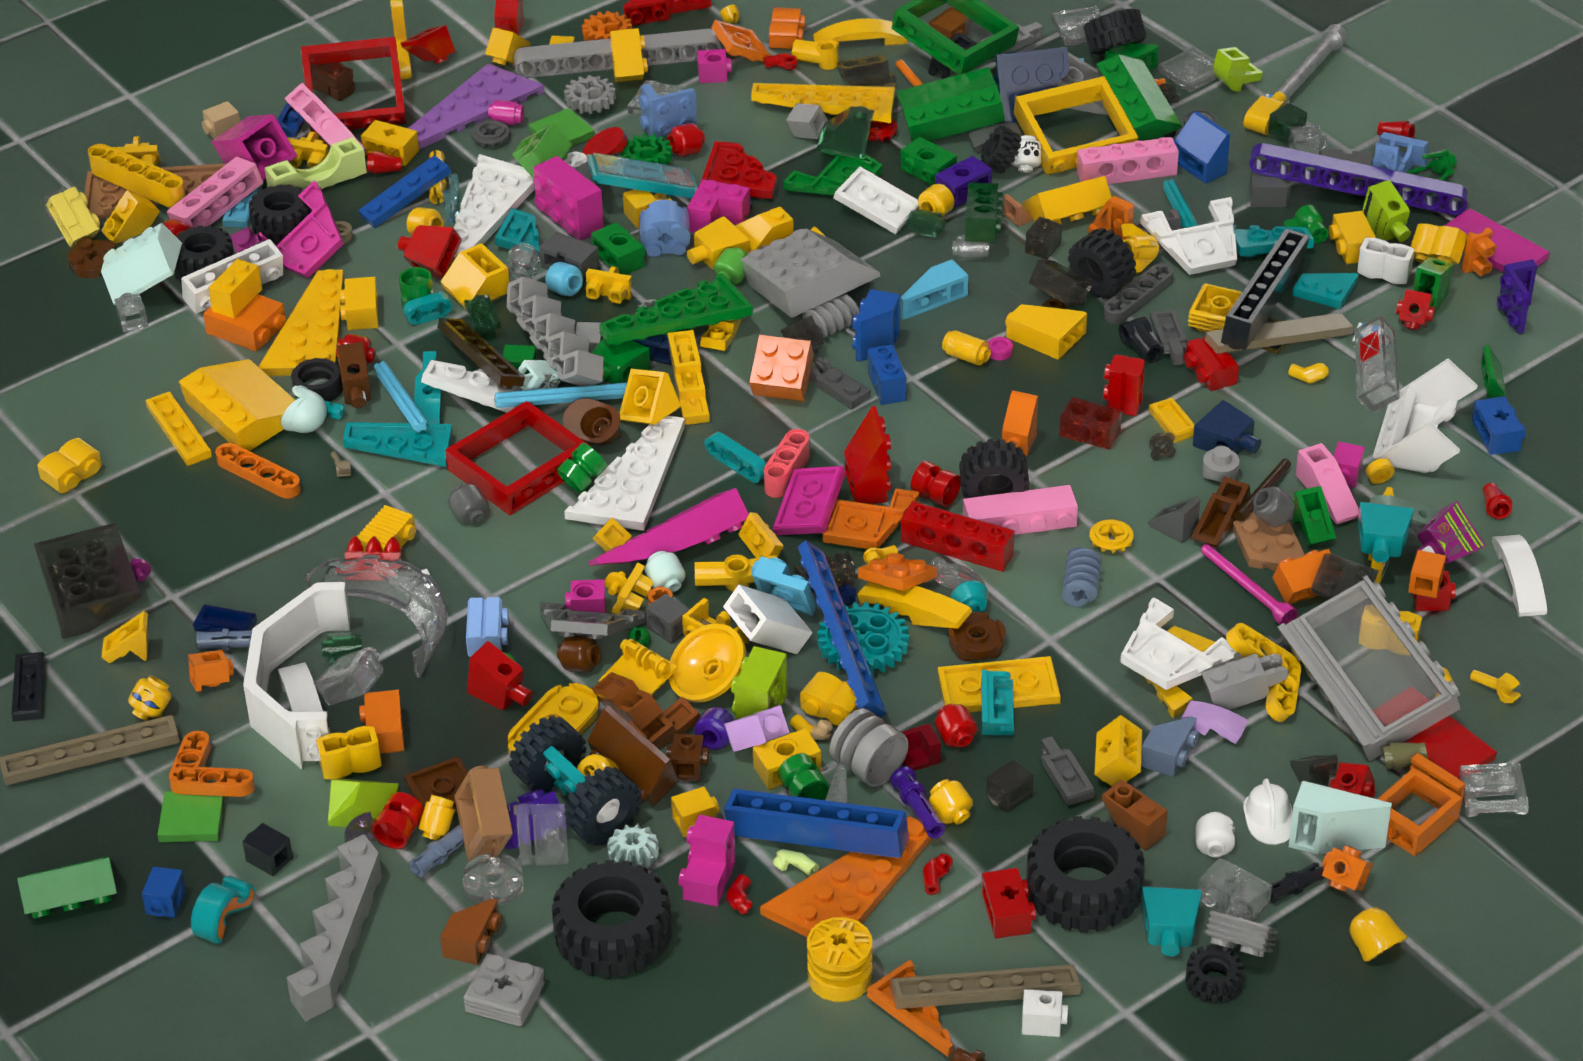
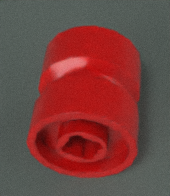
M926 460L916 468L910 483L911 491H917L919 496L930 498L932 502L943 507H948L955 501L961 488L959 475L946 469L942 470L940 466Z
M403 792L392 794L371 827L373 836L388 848L401 849L405 847L421 821L424 807L410 794Z

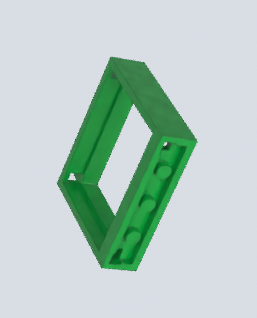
M912 0L895 10L891 27L892 30L958 75L973 70L994 58L995 54H1001L1015 46L1020 28L981 0ZM948 3L994 35L965 50L923 22L919 17Z

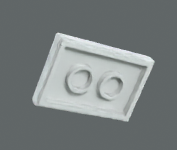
M859 167L834 194V199L894 234H897L919 210L917 199L862 167Z

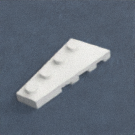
M431 360L428 364L421 383L430 385L433 388L453 393L459 397L473 400L484 406H490L506 413L515 407L497 408L494 402L495 393L522 391V388L519 386H513L512 389H504L497 386V383L488 377L482 369L470 372L466 371L465 366Z

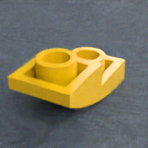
M741 319L727 320L716 325H709V329L701 336L700 347L725 351L732 342Z

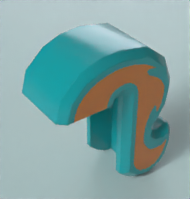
M230 875L223 878L222 885L211 883L206 886L196 899L192 911L191 929L193 935L216 944L221 943L226 927V915L248 909L255 898L254 885Z

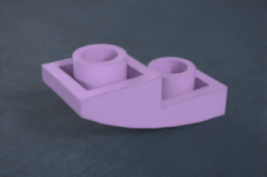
M1190 701L1181 719L1191 716L1197 718L1196 731H1199L1204 736L1212 729L1221 737L1228 739L1234 744L1241 737L1249 721L1230 710L1200 701Z

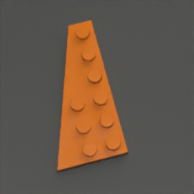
M909 816L907 817L909 839L901 858L849 852L760 906V915L805 937H808L811 929L818 923L833 917H846L859 921L862 924L933 838L928 836L919 820Z

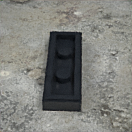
M44 652L15 655L11 712L13 722L42 719L46 664Z

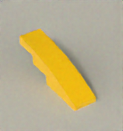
M694 331L668 333L677 396L681 405V416L685 418V425L710 422L705 397V386L701 373V361Z
M868 581L857 594L860 603H879L884 608L890 607V614L898 612L899 615L909 616L912 625L958 629L972 613L971 607L919 586L901 591Z

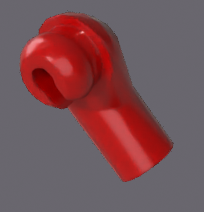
M782 53L763 57L765 68L780 67L785 70H793L798 64L796 56L792 54Z
M940 854L938 857L930 860L923 868L925 892L929 895H935L940 891L939 879L946 875L953 865V860L948 854Z
M743 874L738 875L726 894V900L732 909H737L740 914H746L753 906L752 901L746 898L747 894L745 893L751 881Z

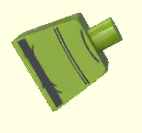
M1387 180L1368 187L1362 211L1375 236L1384 241L1397 238L1399 242L1407 240L1411 235V231L1406 226L1410 211L1392 182Z

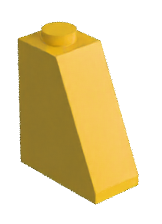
M1021 304L1013 312H1010L1005 320V325L1007 326L1006 338L1059 360L1086 334L1087 313L1077 310Z

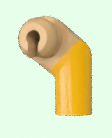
M800 714L793 716L790 720V725L796 731L806 728L814 740H826L831 736L830 732L833 726L828 720H819L817 726L811 725Z

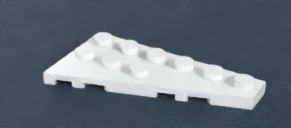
M667 416L655 425L649 424L641 432L642 437L636 443L631 442L626 448V453L621 458L617 457L594 480L595 485L588 492L584 491L578 497L579 501L573 507L569 506L564 511L565 519L605 525L613 517L623 528L644 531L685 428V418Z

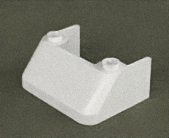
M1446 359L1400 389L1389 401L1373 458L1376 460L1386 458L1391 461L1395 468L1421 473L1437 470L1442 463L1460 452V448L1437 429L1438 424L1443 421H1449L1456 413L1457 401L1477 389L1478 385L1450 359Z

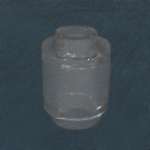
M957 235L956 241H952V255L957 256L958 261L982 260L983 257L989 256V242L965 241V235Z

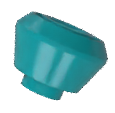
M968 580L956 586L951 594V598L971 607L972 612H983L987 606L988 590L983 583Z

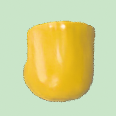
M1375 907L1366 909L1355 916L1349 928L1351 938L1359 949L1364 962L1372 960L1393 945L1401 943L1408 938L1388 913Z

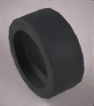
M324 358L308 359L299 363L292 371L293 387L305 386L319 394L325 401L330 402L334 400L342 391L340 368L334 361ZM314 378L329 379V381L318 385H308L305 383Z

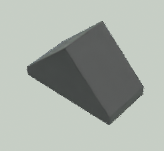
M1251 170V207L1289 206L1291 185L1279 178L1257 174Z
M1198 496L1165 507L1147 523L1151 528L1183 543L1193 534L1199 522L1200 499Z

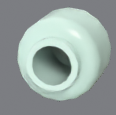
M659 551L651 555L647 560L645 574L652 580L653 588L666 587L672 593L680 589L686 574L675 554Z

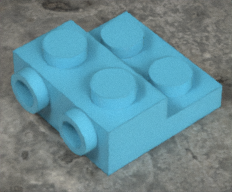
M761 556L759 560L755 561L751 574L758 591L784 598L795 611L811 616L814 615L817 605L809 582L799 575L791 576L787 564L779 558L771 557L769 559Z

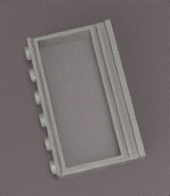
M1366 575L1361 582L1290 623L1279 625L1278 629L1283 643L1286 646L1290 645L1292 653L1298 662L1302 661L1311 681L1315 680L1322 696L1326 701L1330 700L1333 704L1337 717L1340 721H1345L1355 742L1359 741L1361 743L1365 756L1370 762L1383 754L1382 746L1389 745V742L1402 743L1460 710L1457 698L1460 696V692L1452 680L1447 682L1443 677L1445 672L1437 660L1434 662L1430 660V653L1423 641L1417 642L1415 640V633L1407 621L1403 623L1399 619L1401 615L1393 602L1387 603L1384 599L1386 595L1379 583L1373 584Z

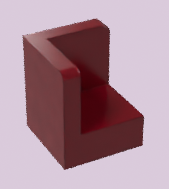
M929 723L901 732L908 739V751L903 762L904 767H910L913 771H917L941 763V742Z

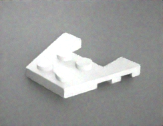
M1231 197L1210 201L1208 208L1215 220L1213 223L1172 231L1163 211L1141 215L1140 223L1156 238L1160 245L1189 275L1236 264L1237 251L1233 231L1234 216L1231 208L1233 205Z
M1152 598L1149 602L1148 610L1146 613H1143L1137 630L1132 633L1121 654V663L1167 690L1201 676V672L1236 661L1242 655L1235 651L1228 644L1227 640L1222 637L1206 651L1201 652L1165 631L1161 627L1173 618L1174 609L1158 599Z

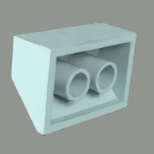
M163 223L154 228H147L142 235L135 239H128L123 246L116 250L111 249L105 254L101 273L113 304L116 307L174 274L182 242Z

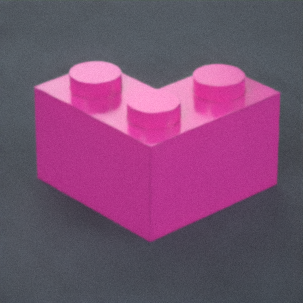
M703 179L687 207L690 232L695 233L723 216L732 224L737 225L744 222L750 213V188Z
M699 815L695 825L690 826L688 829L686 841L691 847L688 854V865L686 869H681L678 884L682 886L683 900L718 907L736 864L734 822Z

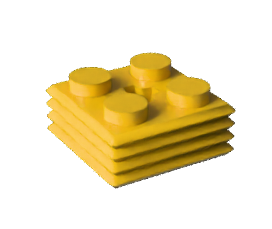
M1206 283L1203 284L1189 311L1188 325L1202 332L1223 330L1226 315L1242 292Z

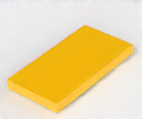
M1051 656L937 667L944 706L947 704H958L967 707L969 712L981 711L982 670L1010 672V679H1013V708L1060 704L1061 696Z

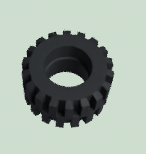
M1134 8L1097 17L1088 21L1083 26L1090 53L1094 55L1105 54V51L1129 43L1139 44L1147 38L1140 10Z
M280 184L258 191V194H254L252 200L249 201L253 233L256 235L261 232L273 244L278 245L312 212L298 196L304 190L298 186L293 187V185Z
M213 226L191 227L186 231L179 232L176 237L182 242L174 277L182 284V277L234 255L233 243L229 233L219 227L213 228Z
M1105 228L1095 229L1069 249V269L1073 273V278L1079 283V286L1084 288L1088 294H1093L1096 298H1108L1134 279L1136 261L1133 259V252L1130 251L1129 245L1122 240V237L1118 234L1115 235L1114 231H1107Z
M987 439L988 442L983 443L979 441L975 447L970 446L967 449V453H963L959 463L961 490L965 499L1029 490L1027 458L1020 447H1015V443L1011 441L1005 443L1004 439H999L998 441Z

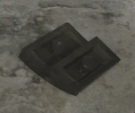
M882 54L837 62V68L845 86H896V77L889 71L888 61Z

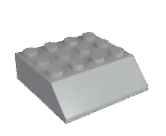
M807 228L796 230L792 235L784 239L775 240L769 246L753 250L747 256L741 258L748 285L791 318L880 277L878 270L841 244Z

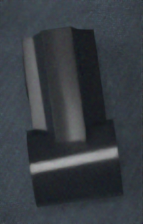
M1146 317L1137 318L1119 325V336L1125 346L1132 345L1144 360L1154 363L1164 354V346L1153 335L1151 324Z

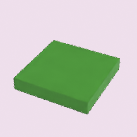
M570 108L529 124V132L534 134L554 123L572 144L571 147L590 140L595 136V130Z
M165 791L158 829L159 842L219 841L225 796L185 795Z

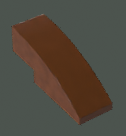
M1224 476L1217 492L1212 493L1191 539L1218 548L1231 532L1233 522L1237 520L1234 516L1235 512L1251 495L1250 484Z

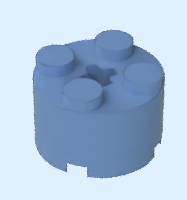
M657 200L650 203L649 208L645 211H641L640 241L649 256L658 257L660 254L671 253L683 255L686 252V248L690 243V221L688 210L684 206L683 208L677 206V202L673 200Z

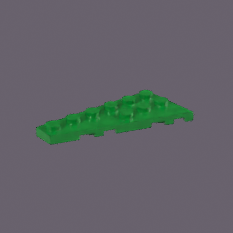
M720 273L715 275L714 281L709 283L706 280L698 282V287L695 289L684 288L655 300V305L650 308L643 305L636 308L637 313L633 315L622 314L599 324V333L609 345H620L630 340H644L659 334L668 335V333L674 331L692 330L698 326L716 325L727 320H740L743 317L753 315V306L726 276Z

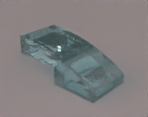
M457 174L448 175L449 190L442 191L444 211L448 225L454 224L461 206Z

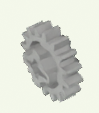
M588 75L587 79L580 76L578 81L571 80V85H566V90H564L566 106H571L572 111L579 109L581 114L583 112L592 114L594 110L600 113L602 108L609 109V104H614V99H616L614 84L609 83L607 78L600 80V76L591 77V75Z

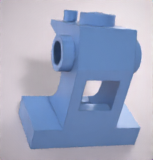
M1384 132L1380 136V143H1376L1375 155L1371 166L1408 173L1413 165L1426 167L1430 161L1429 158L1423 159L1422 155L1429 153V144L1427 141ZM1398 145H1399V146H1403V147H1408V148H1407V151H1406V152H1401V151H1399Z

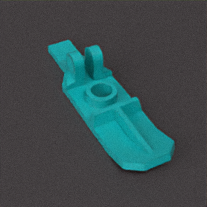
M436 351L423 352L422 370L415 377L414 403L426 418V424H440L441 389L421 383L423 373L430 361H436Z

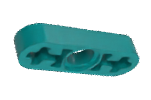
M715 432L705 439V448L713 458L753 483H758L764 479L766 462L761 457L721 432Z

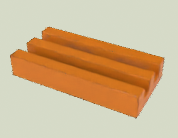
M1419 753L1411 758V763L1413 764L1410 766V770L1416 768L1425 775L1430 776L1436 782L1461 796L1463 801L1465 789L1463 781Z

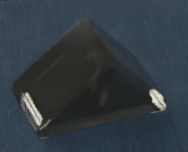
M1313 755L1290 760V764L1300 784H1302V781L1329 787L1331 780L1335 779L1338 758L1337 755Z

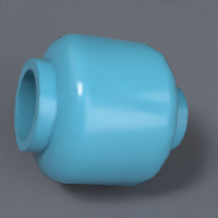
M557 262L550 266L545 279L551 292L564 297H571L577 294L582 287L583 274L578 267L572 264Z

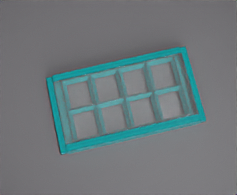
M598 153L587 155L592 180L599 184L691 199L698 189L693 173L688 168Z

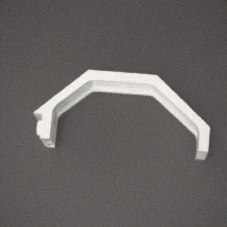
M345 582L315 583L252 629L243 684L250 726L300 769H302L303 761H319L316 740L324 735L331 734L327 722L328 714L327 711L291 712L284 709L267 694L270 674L272 670L319 634L326 631H350L351 620Z

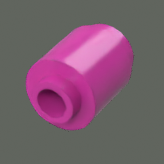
M494 100V103L489 105L488 118L493 121L503 122L506 125L516 126V124H522L524 105H519L518 102Z

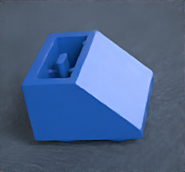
M1198 111L1194 112L1174 143L1179 151L1178 165L1206 184L1227 173L1230 133Z
M870 289L866 299L861 300L860 312L854 315L852 329L856 330L852 345L853 350H856V361L861 362L868 359V348L892 344L895 347L900 335V294Z

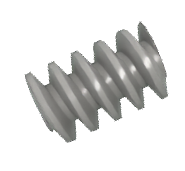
M842 294L837 298L829 300V302L821 304V306L804 312L802 318L803 328L807 336L812 341L817 342L819 337L824 339L828 334H834L836 330H843L844 326H851L854 315L859 314L860 311L851 297Z

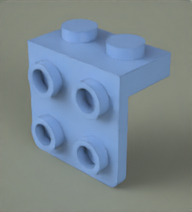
M650 84L641 86V96L638 99L642 109V116L639 117L641 128L646 130L649 136L655 134L656 138L660 136L665 138L668 137L675 126L694 123L697 126L696 92L693 88L658 96Z

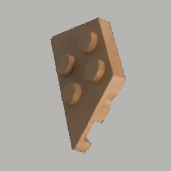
M1254 510L1243 521L1236 520L1233 522L1232 531L1248 567L1268 568L1276 571L1278 564L1282 560L1287 558L1297 559L1305 555L1290 522L1276 528L1271 527L1254 514Z

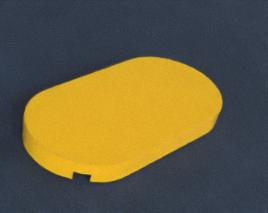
M569 683V686L562 687L561 684L551 688L510 730L508 734L509 754L511 751L516 750L513 745L516 740L520 741L522 739L520 734L523 731L528 732L530 730L529 725L532 723L538 725L539 719L543 717L548 720L549 716L554 715L557 718L560 716L582 735L599 714V701L593 689L579 683Z

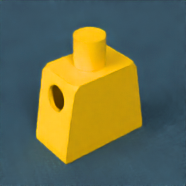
M723 216L695 232L694 248L687 250V257L692 264L703 260L714 270L715 262L725 249L737 247L749 254L750 240Z

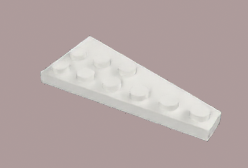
M479 154L477 167H474L472 180L468 183L461 202L460 213H457L454 229L462 238V241L454 258L466 249L480 243L484 244L503 224L511 208L517 209L534 191L533 178L523 167Z

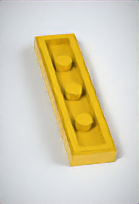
M170 391L145 400L148 410L187 466L212 457L210 448Z

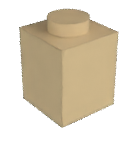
M228 101L202 111L204 119L202 121L203 130L213 139H216L240 122L239 112Z

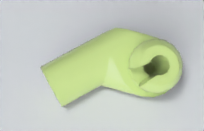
M781 849L776 852L777 856L772 860L773 865L782 871H785L790 863L809 877L819 870V865L801 852Z

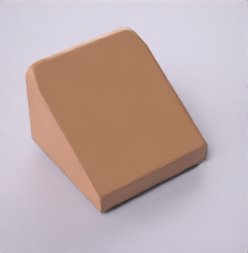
M1008 194L1004 195L1005 217L1019 227L1032 221V217L1023 205Z

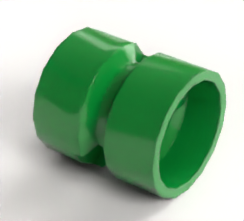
M412 267L404 270L399 275L402 309L406 303L413 299L433 294L432 275L429 270L421 267Z
M584 442L572 452V460L566 459L556 469L558 475L580 494L592 483L591 477H598L607 467L605 460Z
M805 753L796 754L781 764L778 770V777L785 788L789 790L790 796L818 800L827 799L830 793V785L810 755Z

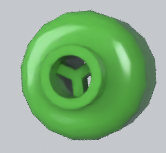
M737 247L725 249L714 264L715 274L723 273L732 284H740L745 277L741 258L748 254Z

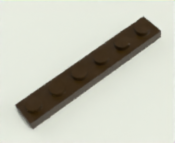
M439 318L437 328L445 334L446 338L456 344L455 346L460 348L468 358L473 360L477 367L481 368L488 377L492 378L497 383V386L504 389H512L513 386L523 387L525 376L463 319Z

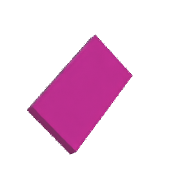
M1471 208L1444 225L1458 228L1467 235L1469 232H1474L1475 234L1482 233L1485 228L1489 227L1493 231L1492 241L1497 245L1493 256L1488 257L1487 260L1493 264V268L1502 273L1505 264L1533 259L1537 266L1549 259L1550 252Z

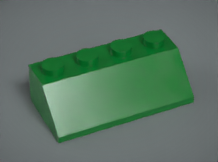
M1118 54L1096 64L1099 77L1105 76L1134 128L1138 141L1154 140L1182 128L1180 121L1143 60Z

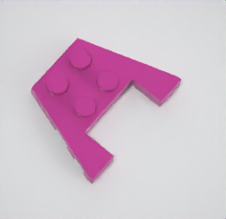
M315 181L298 195L312 212L276 246L283 255V268L306 278H309L344 245L323 192ZM261 232L259 233L261 237L263 236L265 240H268Z

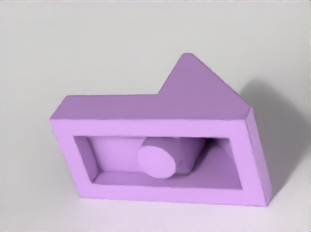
M781 705L724 724L733 752L764 744L768 740L790 733Z

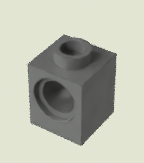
M664 594L646 608L647 629L672 644L684 635L682 616L690 609L669 595Z

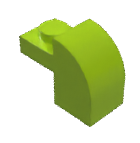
M1236 47L1217 50L1213 64L1214 75L1235 92L1241 91L1242 84L1261 81L1263 72L1250 63V58Z

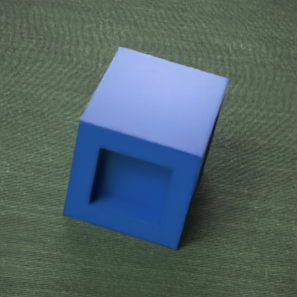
M161 867L152 868L142 892L146 914L159 917H176L186 893L182 870Z

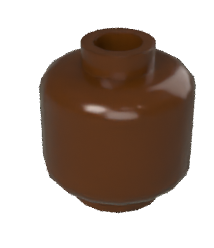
M576 635L574 637H566L557 649V657L565 670L587 673L591 672L600 663L601 648L595 639L587 638V636Z

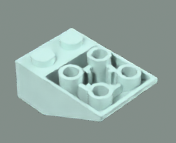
M1302 781L1293 806L1289 847L1317 855L1327 854L1328 851L1332 852L1333 847L1343 849L1345 845L1358 850L1385 848L1392 803Z

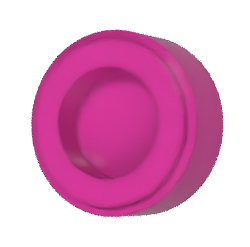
M995 337L988 341L989 348H991L990 358L1006 360L1012 356L1013 343L1009 339Z

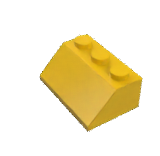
M1101 176L1038 193L1023 201L1022 204L1038 226L1047 224V227L1051 228L1061 225V220L1069 218L1070 222L1085 218L1084 214L1092 212V216L1097 215L1112 196L1106 176Z

